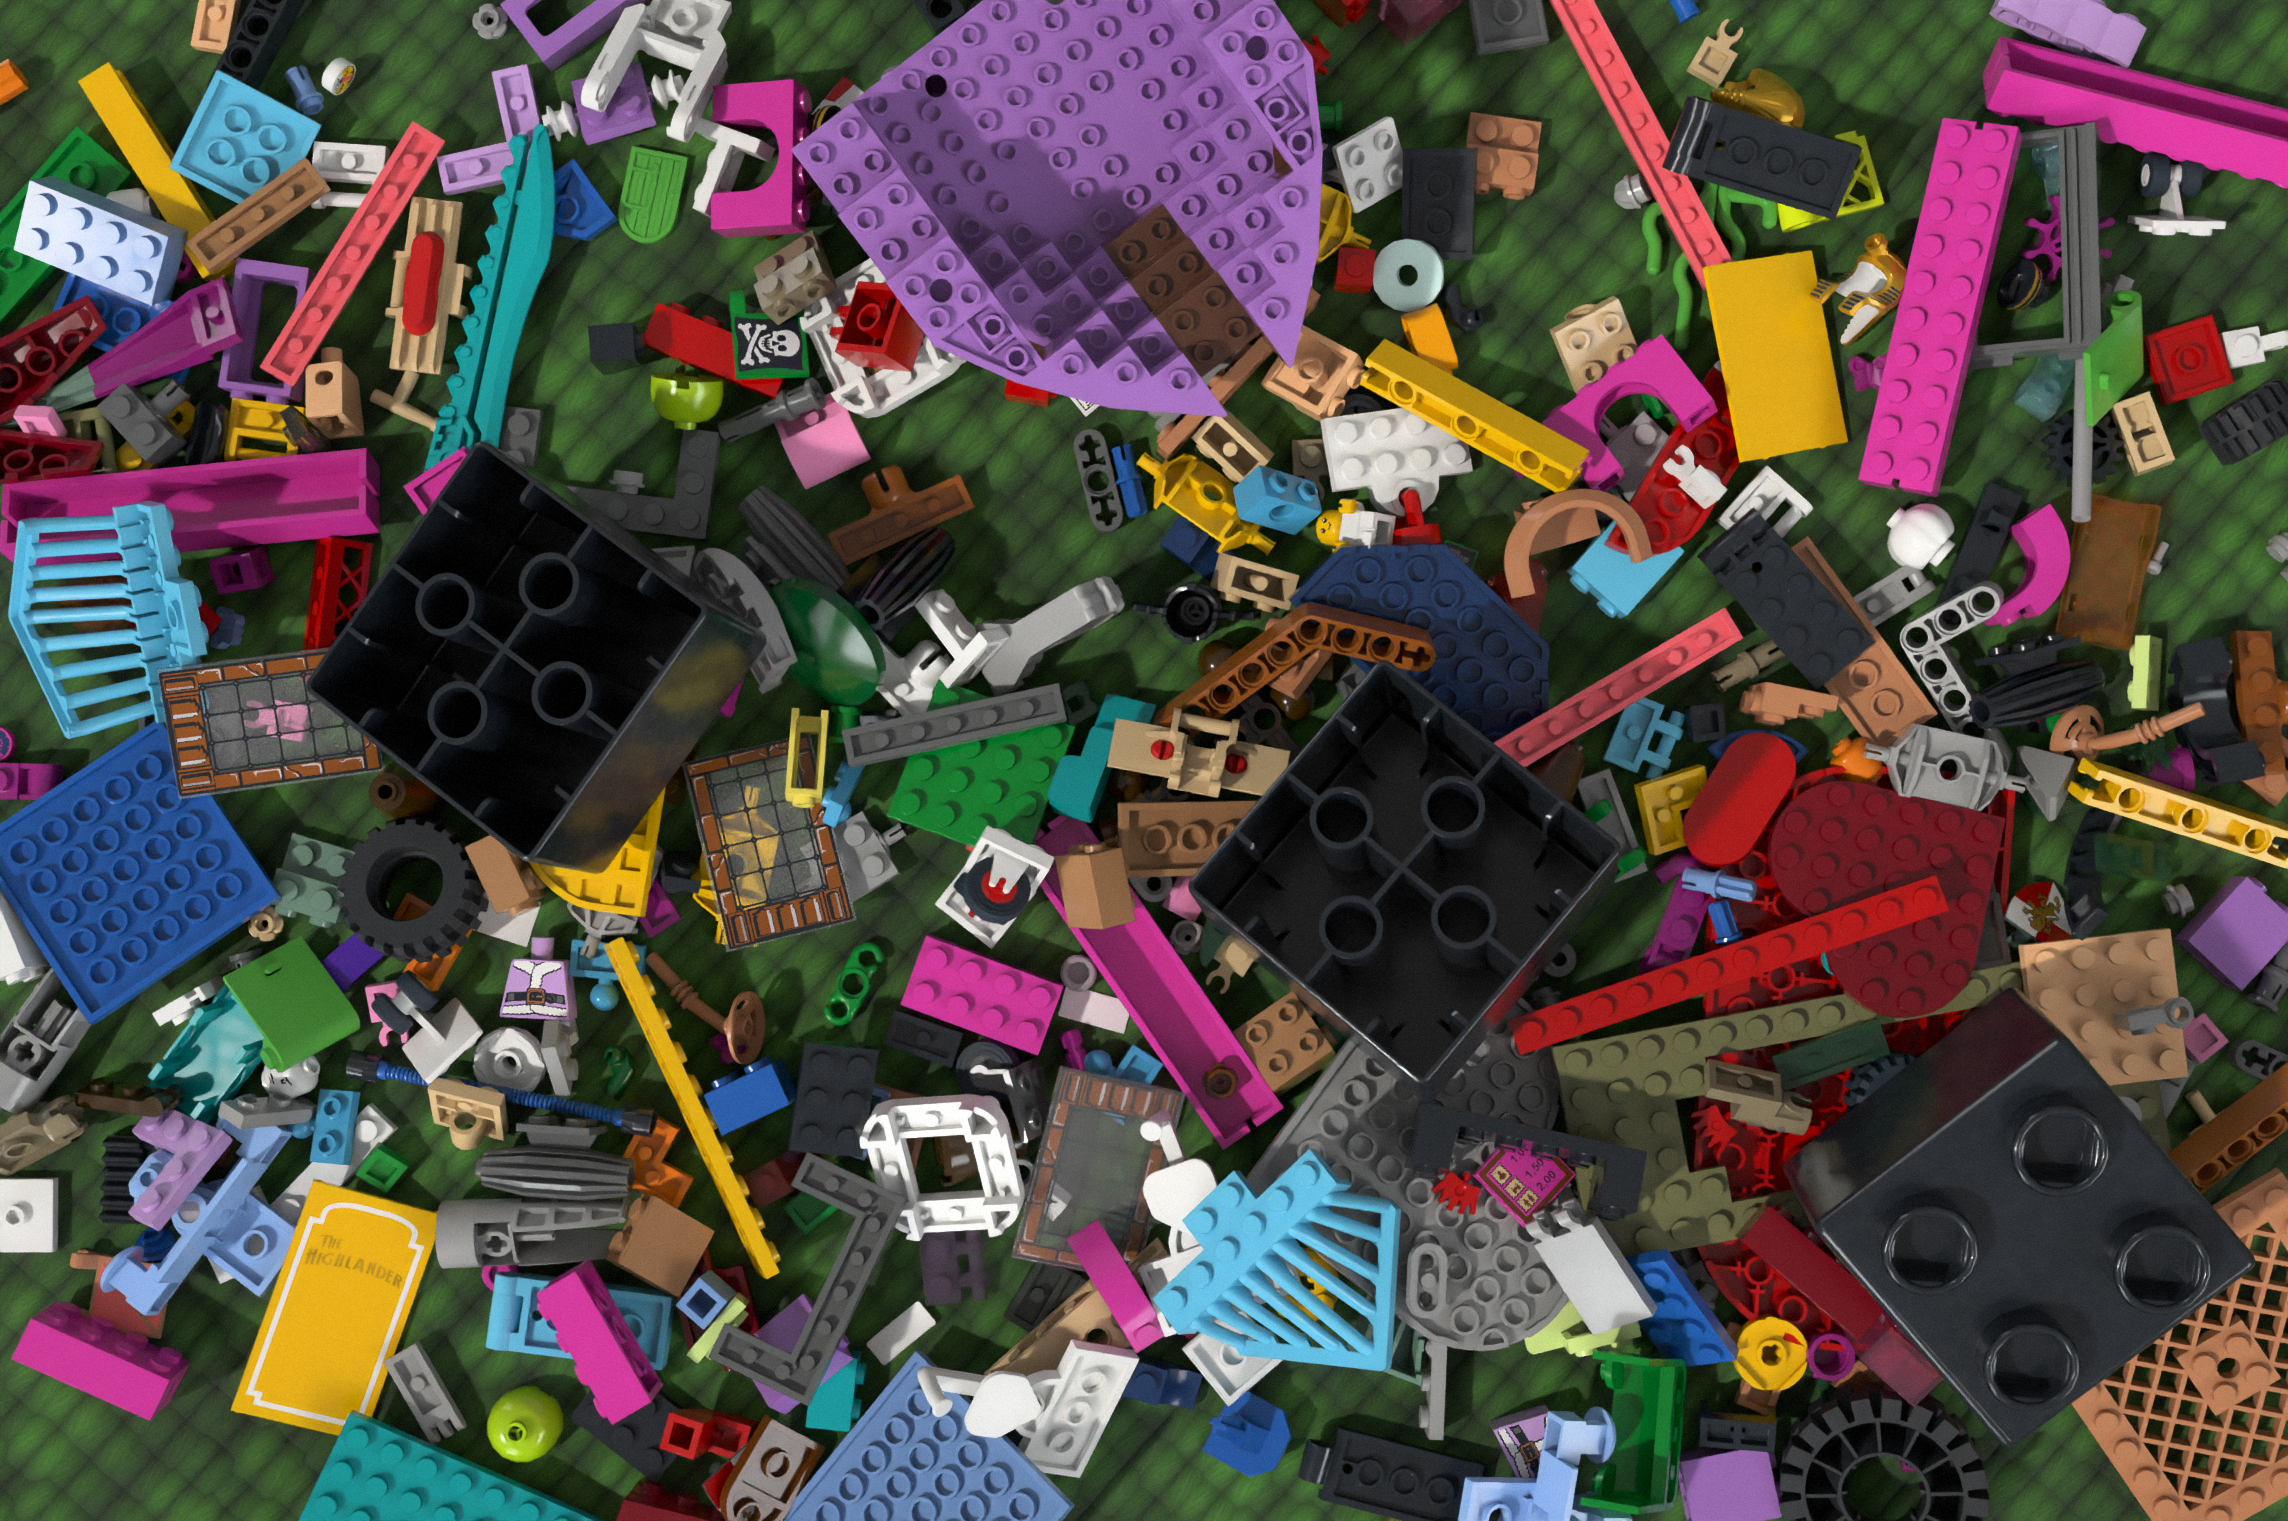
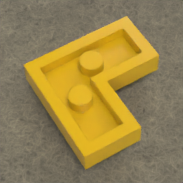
M1697 764L1634 785L1649 854L1656 856L1686 846L1683 838V822L1680 811L1691 807L1707 781L1705 766Z

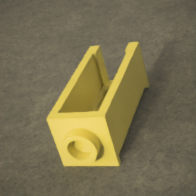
M792 708L785 796L786 801L793 802L792 805L795 807L812 808L815 806V803H822L829 710H821V717L800 716L799 708ZM801 733L819 735L814 789L797 787Z

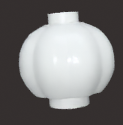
M1918 504L1907 511L1900 507L1886 524L1891 528L1887 542L1889 553L1901 566L1908 565L1921 570L1930 562L1937 567L1955 546L1949 540V537L1954 532L1952 519L1945 510L1934 504Z

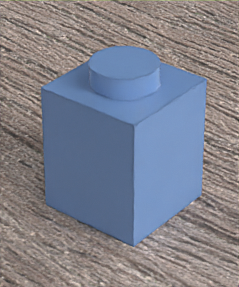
M709 1269L697 1279L676 1306L704 1330L719 1316L737 1292Z

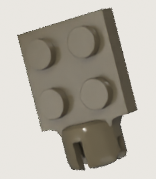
M62 1095L45 1104L39 1110V1113L33 1114L27 1111L18 1113L0 1125V1174L10 1176L70 1144L72 1139L82 1135L88 1129L89 1123L87 1121L84 1123L77 1121L83 1118L84 1109L75 1105L74 1097Z

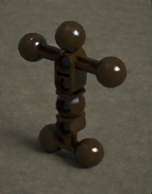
M1224 639L1212 640L1206 643L1200 650L1197 658V666L1201 676L1204 677L1238 652L1239 648L1232 642ZM1222 684L1228 691L1232 689L1229 685ZM1309 684L1298 700L1272 688L1270 704L1265 703L1257 692L1242 701L1239 705L1245 714L1238 718L1240 720L1238 732L1244 736L1245 742L1258 745L1266 740L1272 748L1290 751L1289 765L1301 750L1281 725V718L1295 721L1309 715L1316 702V694L1312 684ZM1267 710L1272 713L1274 724L1270 729L1262 730L1255 725L1254 716L1257 711ZM1220 735L1219 740L1213 737L1211 741H1200L1192 746L1215 749L1217 741L1225 740L1226 736ZM1112 768L1106 784L1107 792L1113 798L1123 802L1184 801L1192 794L1191 792H1186L1181 796L1172 795L1167 789L1169 778L1163 777L1161 785L1150 792L1148 790L1149 774Z

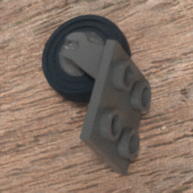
M991 1038L981 1039L967 1046L960 1054L956 1065V1078L962 1092L982 1097L992 1096L999 1103L1009 1098L1021 1143L1029 1142L1045 1133L1053 1104L1048 1100L1045 1090V1073L1038 1064L1037 1057L1020 1061L1015 1051L1008 1044Z

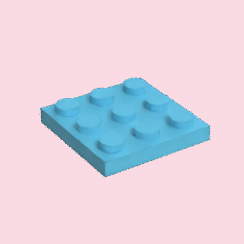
M217 69L169 168L240 204L305 158L322 124Z

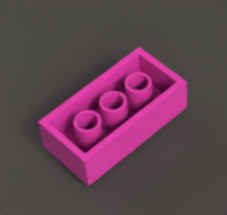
M928 934L924 939L900 1005L1038 1056L1064 984Z
M590 1258L551 1280L536 1294L539 1299L536 1302L539 1312L546 1321L551 1320L558 1332L555 1336L560 1348L565 1353L570 1352L577 1364L574 1366L575 1373L584 1386L589 1385L595 1395L593 1399L595 1408L602 1418L607 1417L613 1425L652 1402L663 1384Z
M55 1301L30 1319L11 1358L12 1360L149 1421L172 1401L190 1364V1361L182 1358V1354L179 1351L169 1347H156L148 1343L149 1340L139 1333L128 1332L126 1334L114 1328V1323L102 1317L91 1318L79 1314L80 1308L69 1302L61 1301L58 1303Z

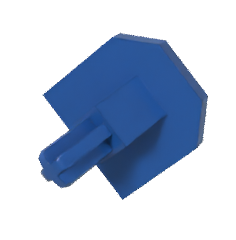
M1247 1390L1230 1406H1227L1225 1403L1218 1417L1213 1416L1210 1419V1423L1213 1426L1202 1451L1248 1477L1275 1470L1292 1438L1285 1410Z

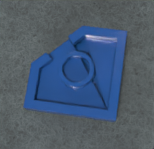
M574 159L554 172L555 236L590 241L618 221Z

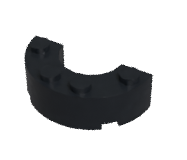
M2221 636L2177 645L2171 655L2168 666V673H2174V687L2167 688L2170 713L2196 702H2200L2204 708L2206 715L2173 729L2178 744L2182 745L2183 748L2189 749L2194 763V770H2200L2205 775L2201 777V781L2210 786H2220L2265 776L2264 771L2266 768L2265 758L2262 752L2257 750L2255 741H2247L2242 738L2230 717V701L2226 694L2228 676L2232 672V655L2230 650L2224 646Z

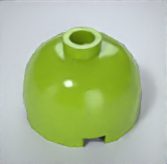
M654 373L653 376L651 375L650 382L651 401L656 411L663 418L674 421V428L694 430L696 429V423L710 420L721 407L723 398L722 378L698 374L699 377L685 376V373Z
M519 1386L506 1392L493 1405L487 1421V1436L493 1449L503 1458L513 1462H530L544 1456L557 1443L563 1430V1413L558 1401L552 1395H547L545 1392L540 1391L541 1388L536 1386Z

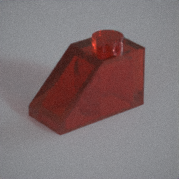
M1529 556V569L1535 594L1511 598L1504 570L1487 582L1492 590L1539 634L1548 583L1544 577L1548 574L1536 557L1531 559Z
M788 1149L742 1176L758 1209L797 1189L791 1186L807 1152L789 1151ZM812 1153L823 1159L821 1153Z

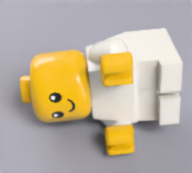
M1341 499L1339 504H1342V507H1338V510H1325L1320 514L1316 523L1317 537L1325 545L1336 546V548L1339 545H1368V549H1370L1371 545L1392 544L1396 516L1365 511L1362 503L1354 499Z

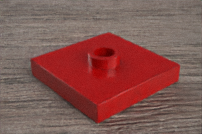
M2212 314L2143 336V353L2161 407L2235 383Z

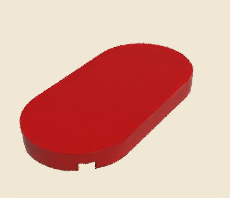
M1751 733L1738 738L1727 748L1689 808L1683 821L1684 841L1690 853L1698 861L1712 867H1725L1724 865L1743 861L1752 852L1795 782V758L1791 749L1784 741L1767 733Z

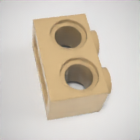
M2149 391L2118 402L2110 409L2115 426L2120 429L2118 434L2121 441H2124L2123 447L2135 477L2172 464L2175 458Z

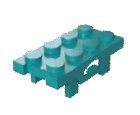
M226 984L223 985L209 1005L198 1008L189 1020L188 1025L164 1055V1061L158 1062L148 1075L152 1081L147 1087L164 1089L171 1084L180 1085L185 1091L186 1098L176 1108L181 1113L210 1126L219 1117L218 1112L221 1101L232 1100L262 1060L260 1051L263 1050L264 1037Z

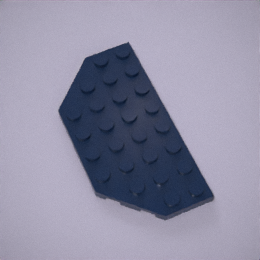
M1444 543L1371 545L1370 549H1368V545H1339L1288 598L1296 608L1304 603L1313 602L1426 630L1431 635L1436 653L1434 664L1423 672L1399 669L1493 743L1549 710L1548 643ZM1310 619L1316 627L1320 624L1317 620ZM1351 628L1341 629L1338 632V636L1350 637L1355 633V630ZM1379 637L1373 643L1377 646H1384L1391 639ZM1348 656L1366 674L1376 664V662Z

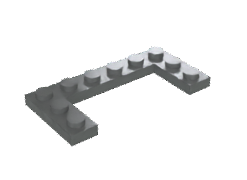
M505 406L499 449L536 469L544 412L535 409ZM683 429L674 499L572 486L566 487L626 531L708 541L721 435L719 432Z
M807 1152L791 1186L856 1216V1219L792 1353H789L730 1323H724L708 1357L806 1406H810L908 1199Z

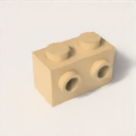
M1221 405L1228 415L1226 417L1211 416L1191 438L1196 442V447L1202 454L1210 459L1213 458L1223 467L1222 470L1229 479L1235 483H1240L1259 465L1265 466L1274 456V453Z
M1219 553L1210 587L1221 591L1219 596L1221 599L1240 604L1243 597L1253 600L1252 607L1273 613L1274 608L1278 607L1289 611L1291 602L1288 598L1295 592L1299 575L1225 553Z

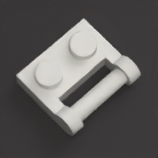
M314 141L312 166L325 182L373 185L389 160L390 150L386 146ZM329 191L313 202L311 207L314 209H325L326 206L359 208L367 194Z
M1766 465L1716 521L1727 530L1752 507L1767 520L1785 500L1790 508L1773 526V529L1783 538L1801 517H1807L1813 510V507Z

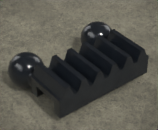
M116 1133L107 1135L103 1141L106 1152L102 1156L105 1167L101 1171V1175L105 1178L100 1186L104 1196L100 1199L103 1211L99 1214V1219L102 1220V1223L141 1224V1222L135 1220L128 1213L134 1205V1197L130 1195L129 1181L148 1158V1150L154 1153L161 1148L147 1143L137 1136ZM172 1218L163 1226V1231L173 1225Z

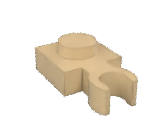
M1725 19L1717 29L1716 41L1708 36L1704 39L1686 70L1716 89L1722 83L1738 55L1729 47L1736 44L1743 34L1742 27H1740L1735 36L1730 37L1725 33L1724 28L1729 19Z
M1225 936L1212 956L1213 959L1221 964L1216 970L1208 974L1206 984L1209 985L1213 977L1221 976L1224 979V986L1219 993H1225L1230 986V976L1232 973L1235 972L1243 977L1252 964L1253 959Z

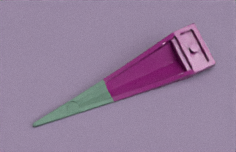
M220 277L187 291L162 313L116 347L49 389L33 406L53 407L57 413L109 395L123 382L136 386L212 360L214 353L243 342L229 284L223 277ZM13 418L1 424L0 429L7 430L19 424Z

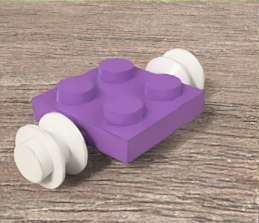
M640 62L629 65L612 99L603 112L582 105V89L587 78L585 77L571 82L577 108L573 109L565 101H562L561 110L555 112L550 106H546L547 114L542 115L543 124L550 131L549 137L555 135L558 142L561 141V134L563 132L569 131L573 137H576L580 124L586 144L591 145L657 125L652 102L656 100L660 107L667 110L669 101L676 100L679 103V95L685 84L681 75L674 76L673 71L669 70V76L664 80H661L654 74L651 87H648L644 69Z

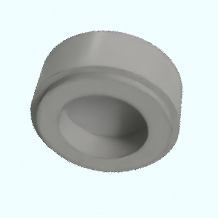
M1074 955L1063 963L1060 974L1066 987L1080 992L1089 989L1094 984L1097 970L1093 961L1088 957Z

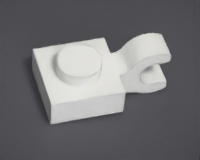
M2259 326L2219 334L2230 369L2265 362L2264 352L2288 346V330L2260 336Z
M1681 445L1674 451L1681 458L1682 465L1676 464L1671 458L1663 464V468L1667 473L1674 475L1681 481L1678 486L1704 509L1718 501L1728 490L1721 484L1719 477L1713 471L1705 469L1701 465L1698 467L1694 466L1693 453L1684 445Z

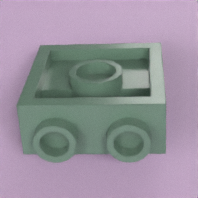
M292 833L281 868L276 869L273 879L274 885L282 895V898L272 904L276 905L274 912L296 918L297 912L309 915V923L324 928H331L332 923H345L344 919L347 914L340 911L338 899L344 897V893L337 890L338 879L340 877L345 878L346 871L341 868L345 858L351 860L356 851L300 833Z

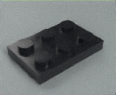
M1403 148L1401 240L1406 238L1423 240L1435 248L1442 260L1475 259L1478 148Z
M804 1039L788 1141L789 1151L853 1157L863 1156L864 1149L860 1147V1136L869 1118L879 1049L876 1046Z
M590 1390L571 1414L570 1418L656 1484L678 1456V1454L659 1448L669 1412L685 1408L659 1390L652 1402L612 1425L607 1417L602 1418L596 1410L593 1402L595 1395Z

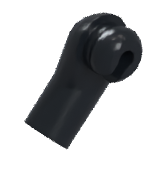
M1460 284L1443 286L1444 308L1447 320L1464 332H1474L1477 328L1481 327L1483 315L1479 310L1474 311L1462 304Z

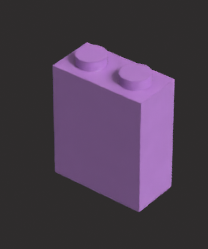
M2231 876L2174 938L2185 951L2226 989L2242 991L2288 941V907L2279 901L2274 902L2265 894L2267 891L2266 887L2252 876Z
M802 1294L753 1335L792 1353L816 1301ZM845 1334L820 1386L854 1359L847 1349L850 1342ZM753 1380L768 1407L786 1415L800 1403Z
M1701 1447L1680 1452L1678 1481L1687 1521H1765L1782 1517L1779 1505L1781 1504L1783 1492L1780 1491L1779 1482H1774L1772 1469L1777 1467L1774 1453Z

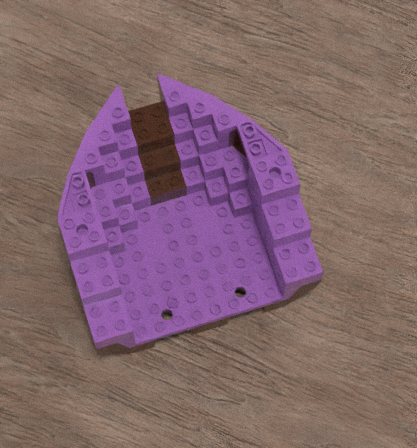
M983 0L791 149L839 212L838 217L886 278V284L931 343L937 348L1013 382L1108 408L1226 417L1228 414L1202 380V377L1259 334L1289 368L1294 364L1319 251L1323 147L1313 58L1273 0H1063L1058 5L1050 4L1047 0ZM934 74L942 76L947 83L945 93L939 97L930 96L925 90L926 79Z

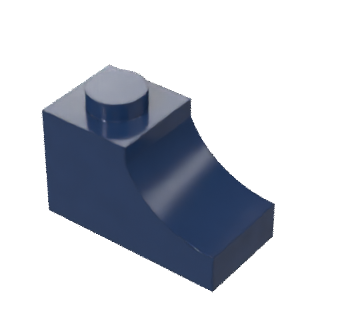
M1180 514L1160 542V548L1211 583L1219 557L1217 550L1221 543ZM1230 550L1222 552L1228 555L1238 557Z
M1136 1353L1139 1361L1123 1391V1396L1158 1406V1404H1168L1193 1410L1203 1377L1201 1372L1149 1355Z

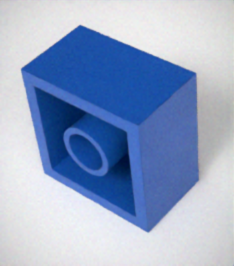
M766 1056L744 1067L746 1074L740 1077L737 1071H734L710 1083L712 1090L704 1094V1097L721 1135L795 1101L796 1088L782 1057L772 1061L770 1056Z

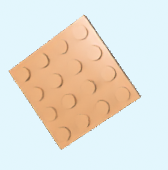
M2161 928L2086 937L2083 941L2079 938L2018 945L2024 994L2072 1041L2108 1085L2188 1077L2183 1028H2173L2163 1023L2155 1025V1031L2152 1033L2134 1036L2131 1034V1031L2116 1028L2113 1016L2114 1013L2147 1005H2162L2168 999L2179 998L2171 929ZM2176 1008L2174 1016L2177 1019L2180 1015L2179 1008Z

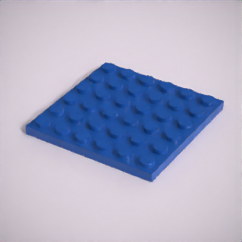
M155 720L0 824V890L89 1024H97L282 898V895L214 794L210 792L189 796L179 795L168 727L165 722L156 723Z

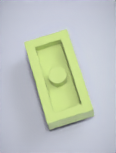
M2135 636V644L2130 648L2129 659L2134 668L2133 680L2128 684L2127 694L2129 701L2132 702L2131 708L2143 711H2158L2162 654V639Z
M738 1292L686 1355L697 1364L704 1356L711 1360L708 1356L724 1323H730L739 1327L749 1315L744 1310L749 1300Z

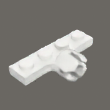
M877 636L886 661L885 680L878 691L903 717L926 712L938 679L940 680L939 677L952 663L951 659L947 654L943 657L940 655L929 664L928 662L941 650V647L931 640L920 641L902 658Z

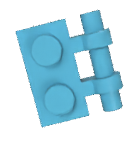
M1644 697L1621 710L1601 760L1633 773L1638 772L1642 761L1650 764L1645 778L1650 780L1662 776L1664 770L1668 771L1672 761L1669 759L1675 741H1680L1684 730L1681 727L1685 715L1672 711L1667 723L1660 720L1664 705ZM1654 731L1662 734L1655 753L1647 750Z

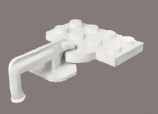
M1161 1110L1142 1124L1140 1132L1143 1138L1148 1141L1160 1140L1170 1166L1149 1175L1144 1182L1143 1192L1152 1216L1171 1226L1168 1241L1170 1254L1143 1263L1138 1267V1270L1157 1314L1164 1336L1167 1337L1177 1332L1152 1299L1204 1250L1182 1220L1218 1186V1182L1211 1166L1206 1161L1198 1158L1187 1159L1171 1116L1168 1112ZM1278 1254L1297 1281L1301 1283L1295 1266ZM1261 1270L1277 1292L1282 1296L1289 1295L1287 1291ZM1246 1287L1252 1298L1257 1303H1266L1262 1298H1260L1257 1294H1255L1248 1287ZM1229 1301L1232 1310L1236 1312L1243 1311Z
M1071 1339L1057 1370H1041L1027 1377L1024 1374L1009 1371H996L985 1376L923 1366L919 1369L917 1376L927 1401L933 1408L932 1412L936 1417L947 1414L953 1405L952 1400L949 1397H945L942 1391L974 1396L964 1418L965 1426L971 1434L998 1438L1016 1429L1023 1436L1018 1448L1043 1473L1080 1478L1139 1361V1357L1134 1350Z

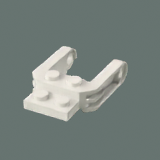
M652 0L649 6L640 3L625 8L585 80L581 95L582 105L603 112L612 99L636 52L643 50L650 56L692 70L679 95V105L673 115L671 126H667L668 137L687 143L694 134L713 97V86L720 84L728 68L726 60L727 47L721 32L732 13L731 2L726 0Z

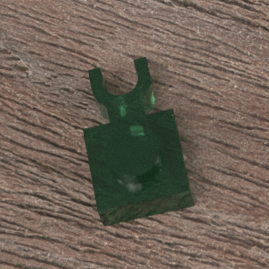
M2135 724L2129 727L2114 730V733L2135 728ZM2156 735L2157 739L2154 741L2149 738L2146 744L2138 742L2118 747L2129 761L2141 759L2142 768L2147 774L2152 773L2153 763L2161 764L2165 770L2171 767V756L2165 751L2166 741Z

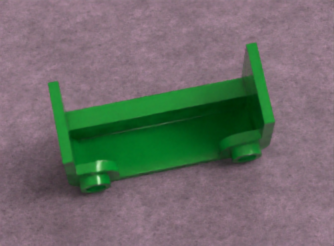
M1593 1351L1592 1358L1602 1360L1600 1368L1602 1380H1605L1606 1386L1609 1389H1614L1611 1417L1616 1428V1445L1608 1459V1463L1602 1464L1599 1470L1594 1471L1592 1475L1591 1491L1594 1495L1581 1497L1580 1505L1636 1515L1671 1510L1674 1507L1678 1490L1687 1376L1685 1361L1678 1358L1636 1353Z

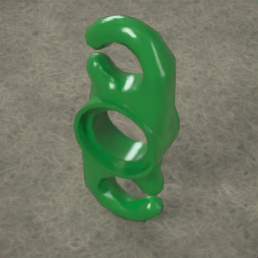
M863 942L854 948L837 978L835 992L829 997V1002L832 1004L837 1002L844 1003L847 1007L846 1014L842 1017H837L834 1015L830 1005H826L823 1008L824 1017L835 1026H843L854 1019L870 990L872 977L878 971L877 964L864 965L860 960L861 954L865 951H871L878 963L884 960L882 949L873 942ZM856 973L862 977L864 987L860 993L850 994L845 990L843 983L848 974Z

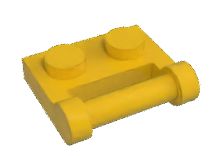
M232 398L229 428L224 451L225 462L301 455L307 423L306 408ZM247 437L288 443L286 453L243 448L242 439Z

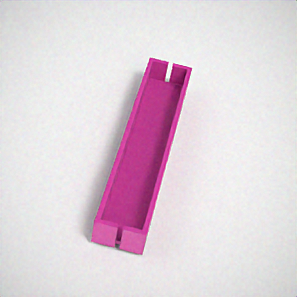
M1999 36L1982 74L1984 90H1986V107L1996 115L2003 117L2013 115L2025 118L2034 125L2043 126L2048 124L2060 128L2095 122L2099 129V140L2109 144L2119 142L2131 145L2134 149L2144 153L2155 151L2166 154L2169 158L2176 161L2184 162L2190 160L2202 163L2203 166L2211 170L2219 171L2225 169L2237 172L2246 179L2254 180L2261 178L2272 181L2279 187L2288 189V109Z
M1942 119L1904 281V288L1900 298L1858 478L1865 485L1897 490L1899 485L1904 492L1938 497L2022 142V135L2017 126L1984 123L1983 129L1980 130L1975 121Z
M367 448L3 484L1 514L7 520H1L0 552L14 564L19 520L33 517L53 518L112 515V507L148 500L163 503L170 510L174 521V529L170 531L173 545H176L179 552L380 533V503L376 498L380 496V467ZM115 529L40 533L38 543L118 538V534ZM115 552L36 558V566L122 558V555Z
M1060 815L1047 824L1050 830H1052L1051 832L1046 834L1043 829L1038 831L1034 845L1041 847L1047 854L1055 857V855L1067 853V846L1083 842L1093 844L1100 841L1087 822ZM1054 858L1051 868L1040 883V886L1068 925ZM1128 883L1129 890L1135 900V921L1106 929H1070L1224 1150L1250 1132L1249 1125L1246 1122L1248 1118L1251 1117L1257 1127L1284 1107ZM1214 1064H1225L1227 1068H1232L1237 1073L1236 1091L1228 1098H1211L1206 1093V1087L1202 1084V1077L1205 1071L1211 1070V1066ZM1222 1078L1217 1079V1084L1219 1085L1224 1082Z

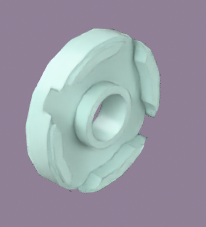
M1406 238L1394 241L1381 250L1374 262V290L1382 302L1394 310L1410 312L1424 308L1437 298L1443 288L1444 265L1442 258L1434 247L1423 240ZM1412 265L1417 270L1418 278L1413 285H1406L1400 280L1399 272L1402 266Z

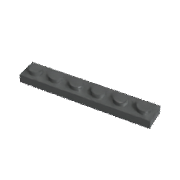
M1057 683L842 730L849 767L855 768L1066 722L1067 718L1060 685Z

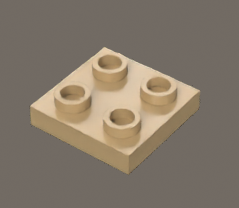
M1611 296L1596 305L1590 303L1572 309L1565 315V322L1550 329L1575 393L1589 383H1596L1606 375L1607 370L1613 364L1619 361H1626L1636 353L1638 348L1620 301L1615 296Z
M437 1077L430 1083L428 1094L434 1124L449 1127L452 1143L462 1150L476 1148L481 1144L484 1136L502 1141L505 1140L509 1130L505 1094L488 1086L478 1088L466 1085L452 1077L445 1079ZM465 1124L474 1125L472 1128L467 1130L459 1129V1127Z

